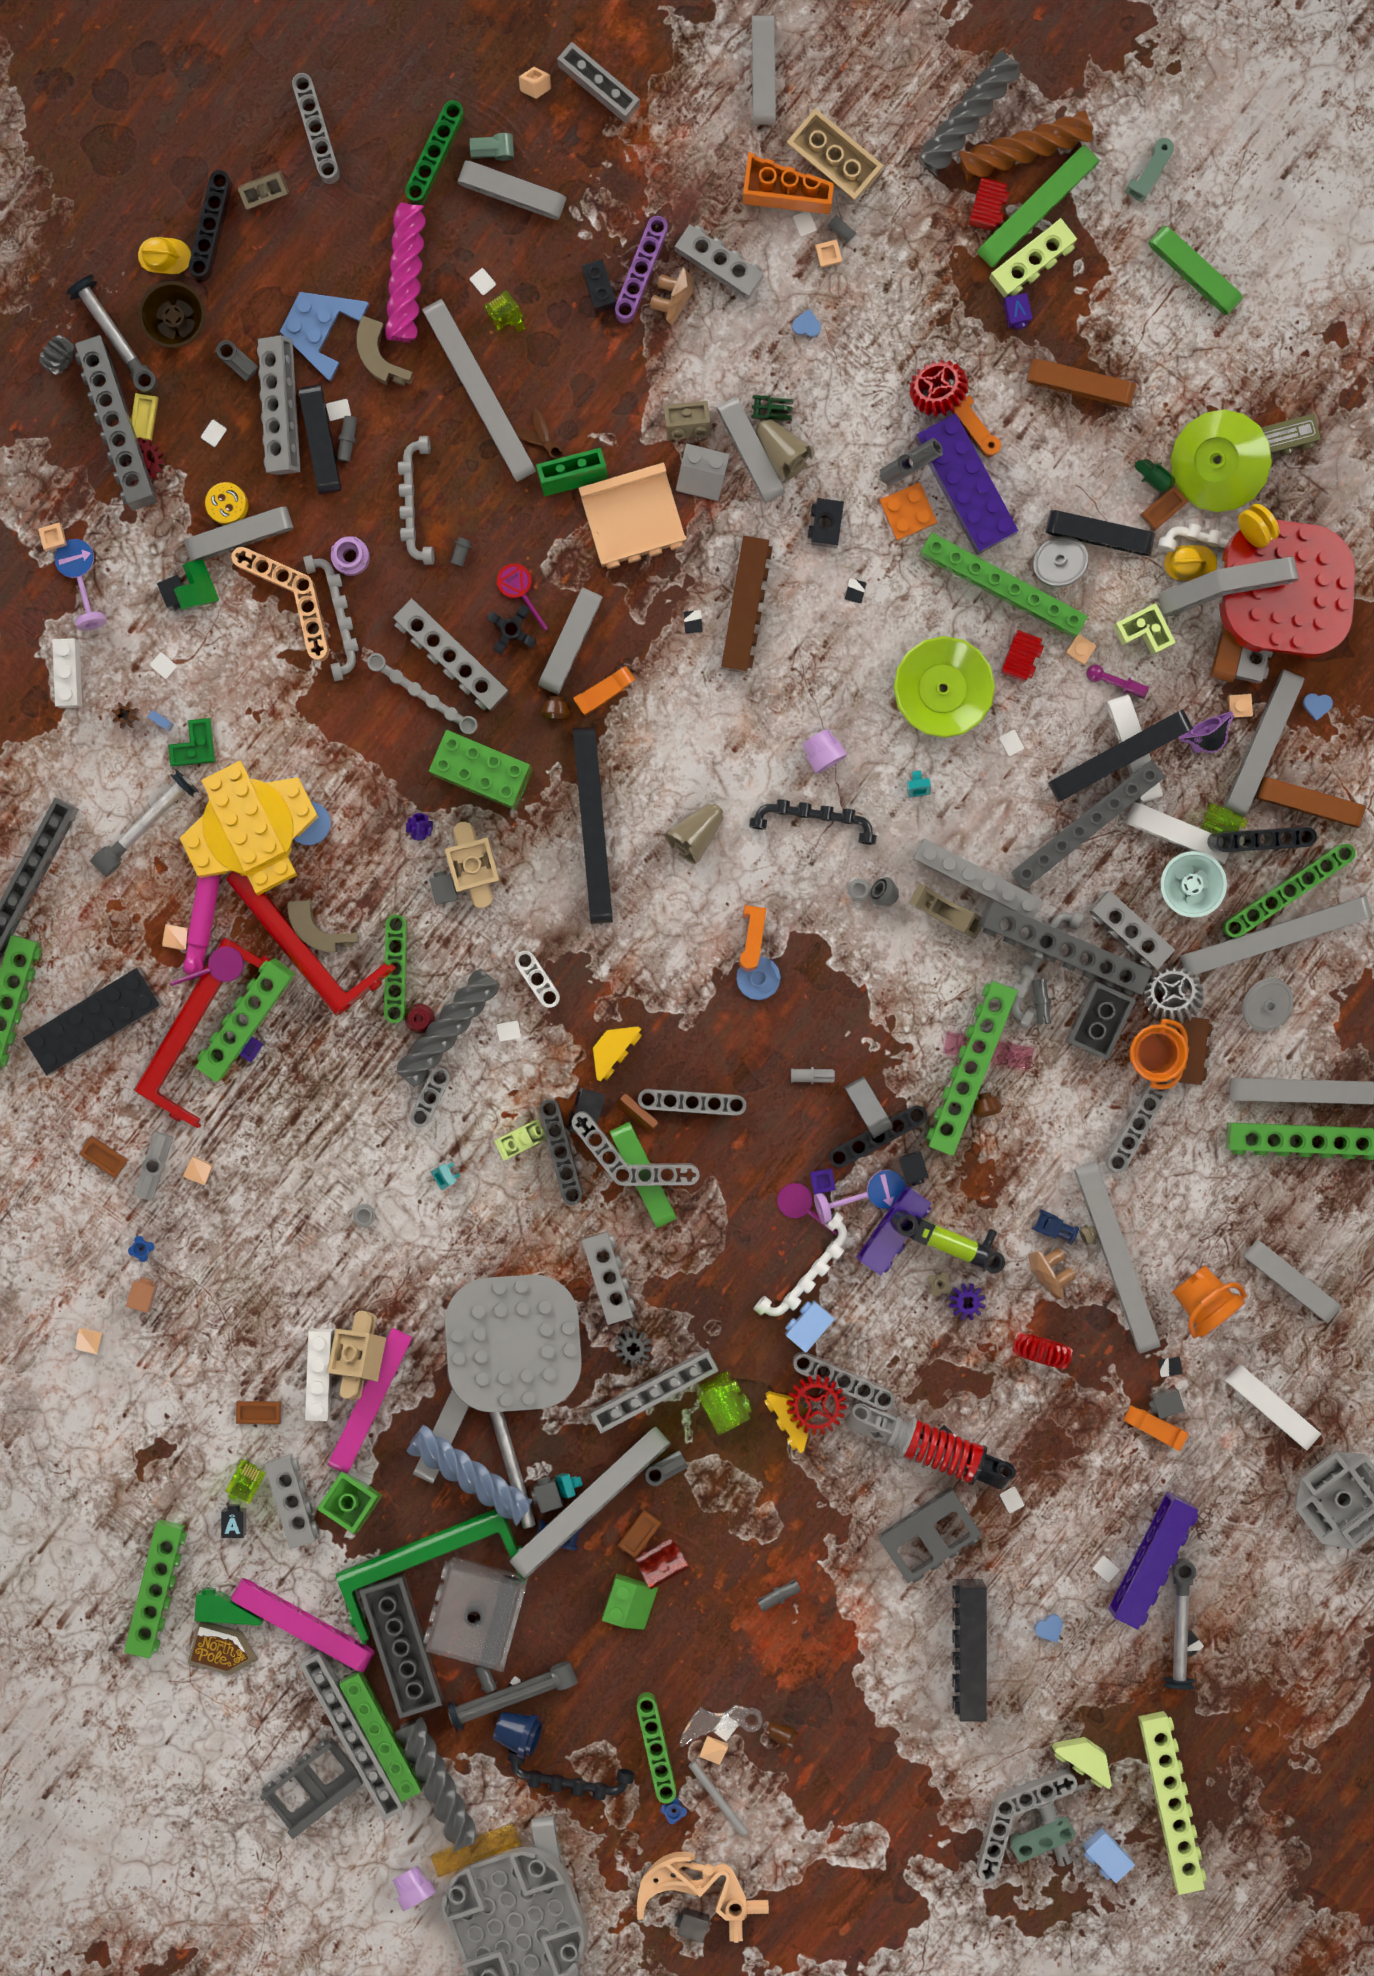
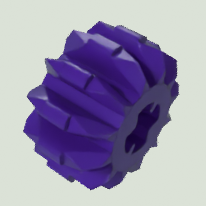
M961 1283L962 1290L959 1291L954 1287L953 1290L957 1295H949V1299L955 1301L949 1304V1308H956L953 1311L954 1316L961 1312V1320H965L967 1314L970 1320H974V1312L981 1316L978 1307L985 1309L986 1305L979 1303V1301L985 1300L986 1296L979 1295L982 1289L978 1287L974 1290L973 1283L969 1284L968 1290L966 1285ZM969 1296L972 1297L970 1299L972 1304L969 1307L967 1305L963 1307V1298L967 1297L969 1299Z

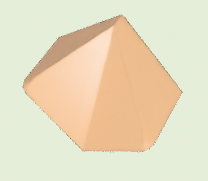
M535 67L531 68L519 76L520 91L537 99L551 89L550 74Z
M166 924L162 946L186 950L189 928Z
M193 1156L183 1177L206 1185L214 1165Z

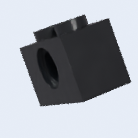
M603 259L582 265V273L595 314L615 308L616 300Z
M818 498L816 504L812 503L810 517H814L813 526L809 525L807 536L808 539H811V545L837 549L844 501ZM821 518H828L831 521V526L829 528H822L819 520Z

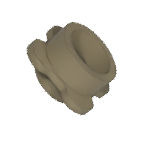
M942 1272L941 1275H930L928 1277V1282L932 1288L930 1293L933 1296H938L940 1293L949 1294L952 1291L948 1281V1273Z

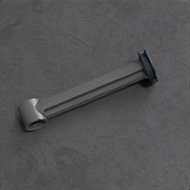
M564 1661L552 1666L547 1673L459 1706L456 1705L454 1699L451 1704L447 1701L448 1715L458 1733V1729L462 1728L464 1731V1722L554 1688L557 1690L570 1688L576 1685L578 1680L571 1661Z

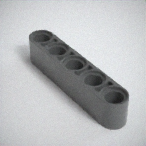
M547 1099L542 1102L539 1110L561 1195L566 1204L576 1205L581 1201L582 1189L561 1109L556 1100ZM545 1104H554L556 1112L553 1115H547L543 1109ZM557 1124L561 1127L562 1132L559 1136L555 1137L550 1134L549 1128L551 1125ZM564 1146L567 1149V1155L563 1158L557 1157L555 1148ZM562 1168H570L573 1171V1176L570 1179H564L560 1174ZM569 1189L577 1190L579 1197L576 1200L571 1201L567 1198L566 1192Z

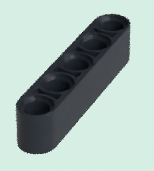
M216 170L210 175L189 261V270L198 281H206L212 274L232 191V182L228 174L222 170ZM219 179H226V183L222 187H217L216 182ZM213 201H221V205L218 208H211ZM208 222L216 223L215 228L212 230H206L205 226ZM204 243H209L211 247L208 251H200ZM198 265H205L203 273H195Z
M318 384L299 388L319 495L341 491L322 386Z
M1050 510L1045 531L1049 535L1072 537L1080 542L1142 556H1151L1156 535L1151 531L1058 510Z
M1311 827L1220 831L1210 834L1207 843L1208 847L1215 852L1301 848L1313 846L1317 841V833ZM1303 832L1305 833L1304 841L1301 840V834ZM1284 833L1285 840L1282 843L1280 838L1281 835ZM1262 834L1265 838L1263 844L1260 843V837ZM1241 836L1244 837V843L1242 846L1239 843V839ZM1221 837L1224 841L1222 847L1219 846V839Z
M912 1105L889 1117L891 1123L897 1119L901 1120L903 1127L898 1132L893 1131L892 1128L884 1132L883 1139L880 1142L872 1140V1135L868 1129L830 1150L828 1156L830 1163L837 1168L845 1167L922 1125L927 1119L926 1110L919 1105ZM914 1109L922 1111V1118L919 1121L911 1119V1112ZM855 1141H862L864 1143L863 1151L859 1153L854 1152L852 1149L853 1143ZM841 1151L844 1153L845 1159L842 1163H835L833 1161L835 1152Z

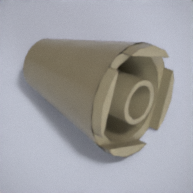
M765 419L757 425L756 435L775 472L782 481H784V477L789 480L798 475L808 465L805 462L808 457L811 459L814 457L815 451L810 445L772 419Z
M706 804L670 828L664 834L665 840L672 849L676 847L680 851L678 855L691 864L698 863L724 819L722 815L723 810L716 804Z

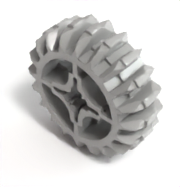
M1176 967L1173 968V971L1165 968V973L1163 974L1157 971V978L1151 976L1150 983H1147L1146 991H1144L1145 1006L1148 1007V1012L1154 1014L1156 1020L1159 1018L1161 1020H1179L1181 1024L1184 1022L1183 1018L1191 1021V1014L1197 1015L1198 1008L1203 1006L1204 989L1203 985L1200 984V979L1198 977L1194 978L1192 971L1186 974L1185 968L1180 972ZM1187 988L1192 992L1189 1000L1185 996ZM1159 991L1163 995L1161 1003L1156 1000Z

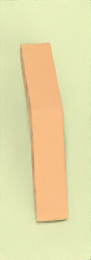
M245 547L236 548L232 552L231 557L233 563L238 568L294 593L307 652L315 661L326 660L329 656V646L315 584L312 579L301 572ZM245 554L249 560L253 561L252 565L246 561L241 562L238 557ZM267 562L269 565L268 570L264 573L258 572L259 564ZM282 571L289 573V578L285 582L278 580V575ZM303 580L308 581L309 588L305 591H300L298 589L299 583ZM305 603H314L312 612L306 613L303 611ZM313 623L318 624V632L316 634H309L308 627ZM310 640H317L318 645L324 649L320 651L321 655L318 656L313 652L316 650V644L314 641L310 642Z

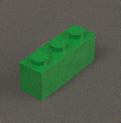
M601 448L536 464L544 497L608 479Z

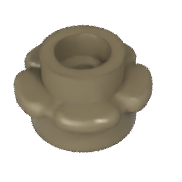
M1086 1224L1084 1228L1079 1230L1080 1236L1085 1245L1088 1246L1092 1243L1095 1245V1239L1098 1238L1097 1231L1093 1226L1089 1227Z

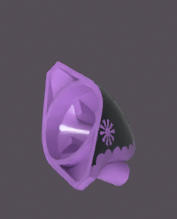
M1230 711L1206 719L1193 726L1194 729L1180 736L1179 739L1181 742L1190 743L1194 753L1201 751L1205 753L1217 752L1227 743L1228 728L1234 718V714Z

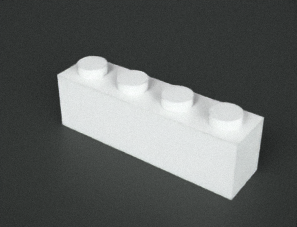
M311 1328L308 1331L305 1420L328 1421L330 1418L332 1374L327 1373L333 1345L334 1329Z

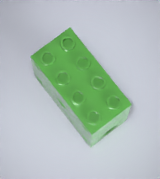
M446 730L429 772L434 777L516 811L533 769L530 764Z

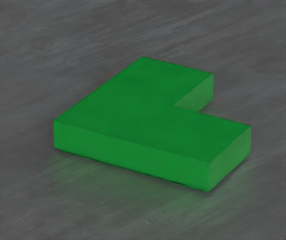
M204 560L187 562L182 565L189 585L179 586L174 589L181 609L185 610L218 602L219 598Z
M211 718L188 720L190 742L168 744L170 767L215 763Z

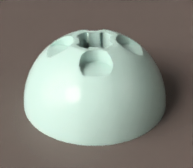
M1198 851L1185 852L1173 858L1166 865L1161 876V893L1167 905L1176 913L1186 917H1201L1213 912L1221 904L1226 894L1227 879L1222 866L1212 856Z

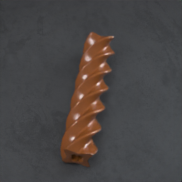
M1086 110L1075 114L1074 117H1062L1052 124L1044 123L1038 125L1031 131H1019L1010 138H998L989 145L980 144L969 151H959L960 168L964 173L967 183L975 175L987 177L996 168L1008 170L1017 161L1021 163L1033 161L1038 154L1041 156H1051L1058 148L1072 149L1079 141L1093 142V125L1088 118Z

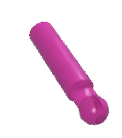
M221 875L198 877L187 938L188 948L186 959L183 963V970L187 975L205 969L204 960L206 949L209 946Z

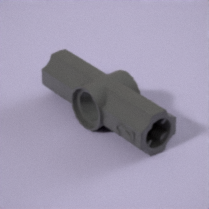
M932 438L881 468L879 476L883 483L891 486L943 455V448L940 442ZM910 458L913 462V467L909 463Z

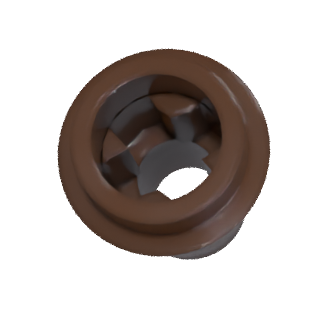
M769 1722L764 1734L768 1735L783 1748L792 1749L799 1733L794 1731L795 1728Z

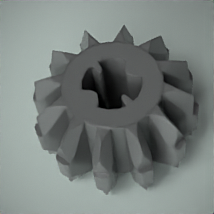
M61 335L54 336L43 347L39 363L50 373L52 372L55 375L62 373L72 363L76 347L66 337Z
M633 1329V1336H630L626 1330L624 1331L626 1339L622 1336L617 1338L622 1344H615V1349L622 1351L618 1352L616 1356L617 1358L625 1356L622 1364H626L629 1359L631 1360V1367L635 1365L634 1360H637L641 1366L643 1365L641 1357L646 1360L650 1358L645 1352H651L652 1347L645 1345L649 1344L651 1339L642 1340L645 1336L643 1331L638 1337L636 1336L637 1329ZM632 1343H636V1347H640V1349H636L635 1353H631V1349H627Z

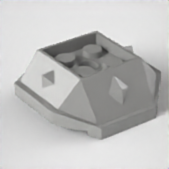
M1334 1451L1299 1479L1294 1508L1321 1544L1356 1550L1374 1536V1465L1365 1454ZM1341 1493H1346V1500L1343 1503H1338V1496Z

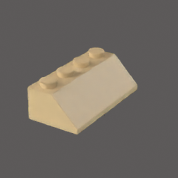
M816 108L787 141L790 147L853 200H856L882 173L883 164Z

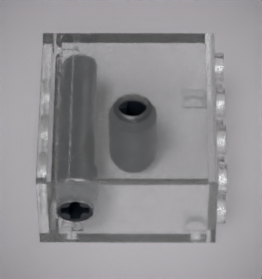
M452 1556L450 1562H445L441 1579L444 1580V1584H439L435 1601H439L438 1605L434 1604L429 1622L433 1623V1625H428L423 1641V1644H427L425 1651L503 1672L528 1579L519 1578L516 1573ZM473 1611L478 1612L477 1615H474V1614H472V1613H473Z

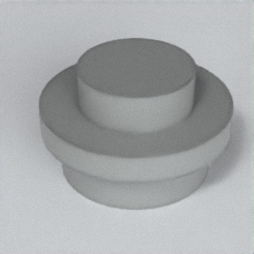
M855 879L850 882L848 894L853 900L862 901L868 897L870 887L865 880Z
M367 1204L359 1205L353 1213V1219L356 1224L363 1227L371 1225L376 1216L374 1209Z

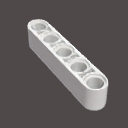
M1128 694L1106 701L1119 743L1142 731ZM1150 754L1127 765L1130 776L1152 760ZM1157 783L1139 798V802L1142 804L1162 797L1163 793L1160 783Z
M1137 802L1132 804L1125 821L1126 824L1187 850L1206 853L1219 863L1225 864L1229 852H1215L1208 847V837L1212 833ZM1223 838L1219 839L1220 847L1223 845Z
M1238 1364L1225 1381L1305 1450H1308L1321 1435L1317 1429L1241 1364Z

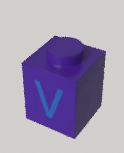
M1027 293L1005 297L1003 306L1008 328L1014 327L1015 330H1020L1028 327L1027 324H1030L1032 321V314Z

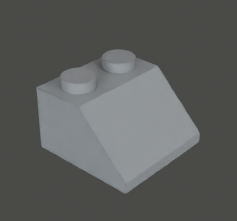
M686 443L676 491L719 501L730 454Z

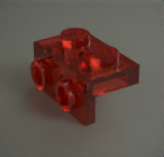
M673 1539L661 1542L658 1547L651 1551L643 1552L639 1558L634 1560L650 1589L657 1587L689 1568L679 1546Z

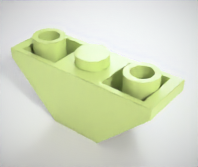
M536 1119L493 1141L502 1160L505 1161L547 1138L539 1120Z
M1086 1737L1055 1742L1052 1745L1054 1752H1056L1054 1754L1056 1758L1064 1763L1066 1761L1074 1765L1072 1768L1079 1774H1088L1092 1777L1091 1781L1098 1787L1102 1788L1104 1785L1110 1789L1112 1785L1107 1757L1102 1748Z

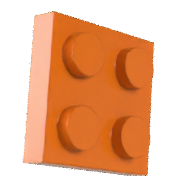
M920 482L879 500L896 541L938 523Z

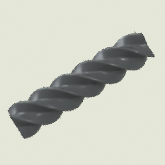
M1003 51L996 54L989 68L980 74L976 84L965 93L962 102L952 109L948 120L944 121L937 128L934 137L923 146L921 153L918 155L919 163L938 176L939 169L950 165L952 152L961 150L965 145L966 135L974 133L979 128L980 117L987 116L992 112L993 100L1004 97L1007 91V83L1013 82L1020 77L1021 72L1018 68L1020 63L1011 59Z
M482 969L473 972L468 979L467 986L460 988L456 992L453 1003L446 1005L441 1010L439 1020L432 1022L427 1027L425 1037L415 1041L411 1048V1054L400 1059L395 1072L413 1087L423 1083L428 1076L429 1069L439 1064L443 1052L448 1051L454 1046L457 1035L462 1034L469 1028L471 1019L483 1011L486 1001L492 999L497 994L500 984Z
M420 1716L400 1725V1729L395 1732L396 1738L406 1745L405 1756L407 1760L415 1764V1777L425 1784V1797L428 1801L435 1804L434 1815L438 1821L445 1824L444 1836L448 1841L454 1843L453 1852L472 1845L479 1836L476 1833L474 1821L466 1813L463 1799L456 1793L454 1780L447 1774L446 1764L442 1757L437 1754L433 1738L427 1734L425 1721Z

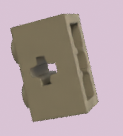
M281 170L238 187L246 210L289 193Z

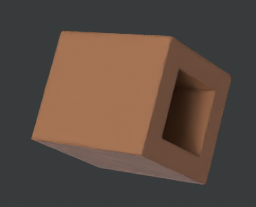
M146 1277L134 1280L126 1307L146 1313L151 1311L158 1285L153 1284V1280Z

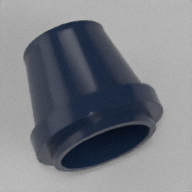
M503 1711L497 1722L493 1740L515 1752L517 1757L526 1759L527 1756L533 1754L541 1734L542 1722L540 1721V1716L535 1714L528 1716Z

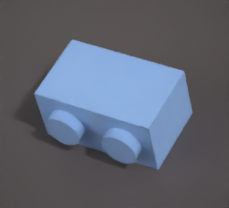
M815 1300L811 1303L807 1301L800 1309L802 1314L797 1320L793 1318L785 1327L787 1329L785 1335L805 1353L835 1320Z
M1102 1827L1083 1844L1086 1851L1085 1857L1092 1864L1096 1862L1101 1867L1099 1871L1107 1880L1111 1878L1117 1883L1135 1866L1132 1858Z

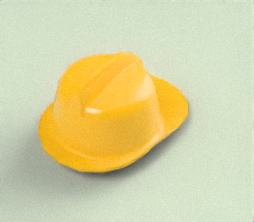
M163 237L147 239L142 243L138 252L141 266L153 273L179 274L189 267L191 251L184 242Z
M1181 545L1177 546L1174 552L1167 553L1164 567L1171 578L1179 581H1191L1215 571L1217 559L1214 552L1206 546Z

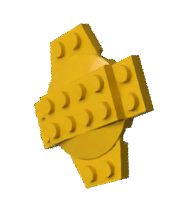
M239 760L202 779L201 781L208 794L209 801L204 814L180 837L197 876L203 878L234 871L242 876H248L257 895L297 876L289 859L292 841L296 836L299 837L319 817L299 777L264 783L251 779L242 761Z

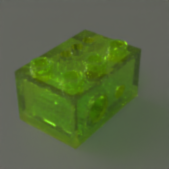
M728 1370L697 1387V1396L719 1436L751 1419L749 1413L752 1411L751 1404L745 1393L740 1394L741 1389L736 1380L732 1379Z

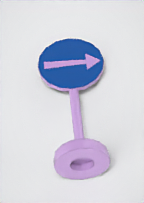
M79 539L67 540V546L60 547L56 551L55 565L64 576L77 578L86 613L76 619V628L83 631L99 628L107 623L106 616L101 612H91L82 578L92 568L94 553L85 541Z
M881 1170L869 1179L867 1192L832 1203H828L824 1194H815L816 1210L821 1222L826 1224L832 1218L831 1208L867 1197L876 1207L882 1209L891 1208L905 1188V1183L897 1172Z

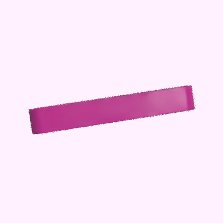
M395 1328L391 1329L385 1342L378 1382L367 1380L362 1390L361 1398L358 1399L327 1466L340 1472L349 1473L412 1340V1336Z
M241 1578L231 1596V1600L356 1671L364 1672L375 1653L367 1645H363L360 1641L248 1579Z

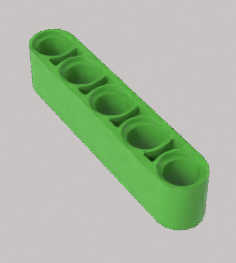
M1162 226L1148 242L1155 253L1224 315H1229L1242 301V294L1169 227Z
M396 914L391 915L386 920L385 963L391 965L397 962L402 968L400 974L393 975L391 973L385 978L384 1016L390 1023L401 1022L405 1018L407 921L403 916ZM395 918H399L403 924L402 928L398 931H394L391 928V922ZM395 940L400 941L402 944V949L398 953L392 952L390 947L391 943ZM391 986H400L401 994L398 997L391 996ZM392 1007H397L401 1011L400 1017L396 1020L392 1019L389 1015Z
M630 1122L610 1131L620 1155L627 1164H650ZM642 1169L638 1176L642 1180H648L651 1177V1172L648 1169ZM661 1185L636 1186L657 1228L677 1219Z
M644 1692L638 1696L637 1712L655 1792L660 1802L670 1803L676 1797V1784L658 1704L652 1693ZM644 1700H649L653 1705L651 1708L645 1709L641 1706V1703ZM648 1722H655L658 1727L655 1730H648L646 1724ZM658 1743L663 1748L659 1752H654L650 1747L652 1744ZM659 1765H664L667 1767V1771L665 1773H658L655 1768ZM663 1787H670L672 1792L664 1795L660 1790Z

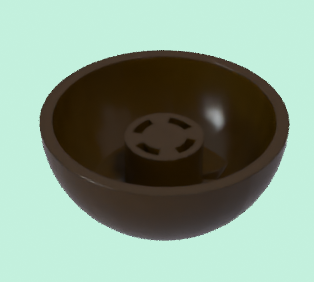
M176 281L163 282L152 287L143 297L139 307V322L145 335L157 345L166 348H180L192 343L200 335L205 323V308L198 293L190 286Z

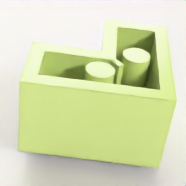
M1156 603L1113 625L1122 646L1142 636L1151 655L1176 643Z

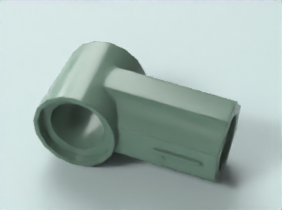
M498 133L493 137L470 138L471 159L494 158L500 161L514 159L513 135L510 133Z

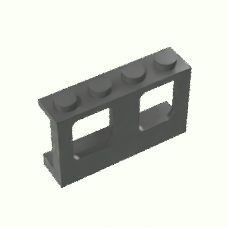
M949 1487L877 1536L907 1583L911 1581L915 1583L924 1577L923 1573L929 1569L933 1571L943 1564L942 1561L947 1557L953 1558L961 1552L960 1549L967 1544L971 1546L978 1542L979 1536L982 1534L953 1489ZM951 1512H956L969 1530V1533L947 1546L936 1530L935 1523ZM919 1536L933 1557L910 1571L898 1553V1548L913 1537Z
M332 1737L327 1741L325 1739L321 1740L315 1745L314 1752L310 1755L308 1753L302 1755L297 1760L298 1764L292 1769L290 1766L279 1774L281 1778L276 1782L271 1780L262 1788L263 1792L260 1799L262 1801L266 1799L289 1828L287 1833L292 1839L363 1784V1780L356 1767ZM329 1749L345 1771L330 1784L325 1785L309 1764ZM292 1777L296 1778L310 1796V1799L294 1812H290L274 1793Z

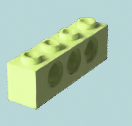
M1060 218L993 271L989 279L1004 298L1010 295H1017L1023 290L1022 285L1027 281L1031 284L1040 276L1039 272L1044 268L1049 270L1058 262L1056 258L1062 254L1066 256L1075 249L1073 245L1077 238ZM1049 242L1054 243L1057 246V250H1048L1046 244ZM1029 257H1038L1040 260V264H1031L1029 261ZM1019 270L1023 277L1016 279L1012 276L1011 271Z

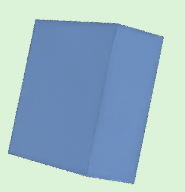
M154 710L148 715L149 719L167 731H170L174 726L172 722Z

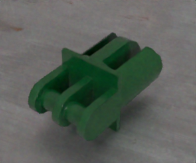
M770 395L752 396V399H754L752 419L792 421V416L785 414L793 412V407L787 405L793 404L794 399L770 397ZM761 400L768 401V406L761 405ZM760 410H767V415H760Z
M1149 459L1138 460L1135 463V469L1144 476L1142 482H1147L1159 492L1168 491L1174 487L1175 478L1161 466L1162 462L1154 464Z

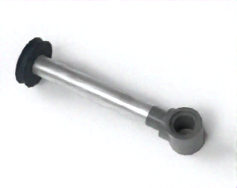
M93 275L77 281L66 292L67 295H71L70 300L78 298L83 300L132 372L130 377L135 387L143 394L154 393L158 387L157 377L150 371L147 365L141 364L93 293L92 289L97 285L98 281H93ZM143 377H151L149 386L143 387L140 385Z
M175 769L176 774H170L176 783L112 847H103L91 858L90 862L105 877L111 875L121 865V856L185 792L194 797L193 794L195 792L199 793L190 780Z
M1178 1558L1175 1565L1171 1566L1173 1584H1176L1173 1677H1164L1163 1679L1166 1683L1163 1686L1172 1689L1189 1690L1196 1688L1193 1686V1682H1196V1680L1186 1678L1189 1592L1190 1585H1193L1197 1572L1195 1566L1189 1560ZM1188 1566V1573L1185 1576H1180V1567Z

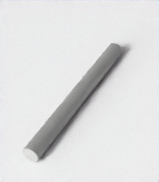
M695 1760L692 1761L688 1767L740 1836H744L748 1832L746 1827Z

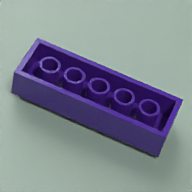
M955 413L916 434L915 441L918 446L935 438L943 448V455L928 465L976 555L1016 535L1019 530L957 414Z
M1168 1491L1166 1492L1108 1607V1610L1115 1619L1137 1630L1140 1625L1143 1626L1149 1616L1147 1612L1151 1605H1155L1159 1596L1157 1592L1160 1586L1165 1585L1169 1576L1167 1572L1170 1566H1174L1179 1556L1177 1552L1180 1546H1184L1188 1540L1189 1534L1187 1532L1190 1526H1194L1198 1520V1509L1192 1503Z

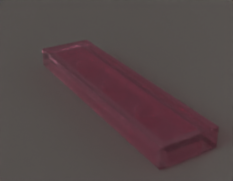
M947 1031L943 1053L958 1056L961 1046H966L968 1037H965L966 1035ZM980 1040L975 1041L972 1046L973 1051H982L984 1049V1042ZM998 1041L990 1062L1030 1070L1034 1048Z

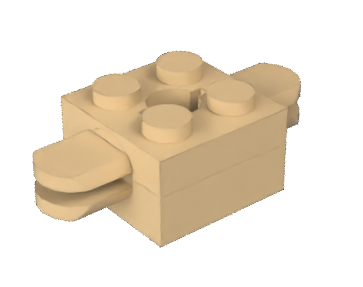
M460 822L453 829L456 846L445 849L455 889L458 893L469 890L473 905L478 908H486L493 901L489 884L501 881L490 840L488 837L477 840L474 827L470 823Z
M358 1311L355 1314L352 1331L335 1330L327 1373L343 1376L339 1394L341 1397L353 1401L361 1398L364 1380L378 1382L386 1337L374 1335L377 1317L370 1312Z

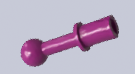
M1096 664L1089 666L1086 671V676L1090 681L1098 682L1102 680L1123 688V694L1127 692L1145 699L1149 690V686L1131 680V677L1128 680L1121 679L1104 672L1103 668Z

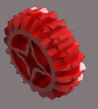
M942 359L939 363H936L932 360L931 365L928 366L924 363V369H917V375L912 376V382L909 383V395L913 405L921 413L925 412L927 416L933 413L936 418L939 413L946 416L947 411L954 413V407L961 408V401H966V394L969 393V381L965 371L957 363L953 365V362L950 360L945 363ZM950 379L955 381L954 386L950 385ZM924 390L928 391V397L923 395Z
M1023 1332L1018 1333L1016 1339H1014L1012 1351L1019 1357L1058 1369H1066L1069 1363H1071L1073 1350L1069 1346Z
M808 1375L809 1383L805 1384L801 1378L799 1380L802 1385L800 1388L796 1384L793 1385V1389L797 1392L788 1393V1396L793 1398V1400H787L786 1404L793 1406V1408H789L787 1413H795L790 1418V1421L795 1422L799 1420L796 1424L797 1429L805 1425L804 1433L807 1434L809 1428H812V1435L817 1434V1429H820L821 1434L824 1435V1427H828L830 1431H833L832 1422L837 1426L840 1425L836 1417L844 1418L845 1415L839 1410L847 1408L845 1404H840V1402L846 1400V1397L838 1396L842 1393V1388L834 1390L837 1385L836 1381L828 1385L829 1377L826 1376L824 1381L820 1382V1375H816V1381H813L811 1375ZM811 1388L825 1389L816 1396L806 1392ZM830 1394H832L835 1401L832 1413L825 1407V1402ZM800 1397L808 1403L803 1416L798 1411ZM810 1400L816 1403L819 1400L822 1401L820 1403V1405L822 1406V1410L818 1409L817 1407L811 1410V1407H813V1405L811 1404ZM817 1414L827 1418L821 1422L808 1421L809 1418Z

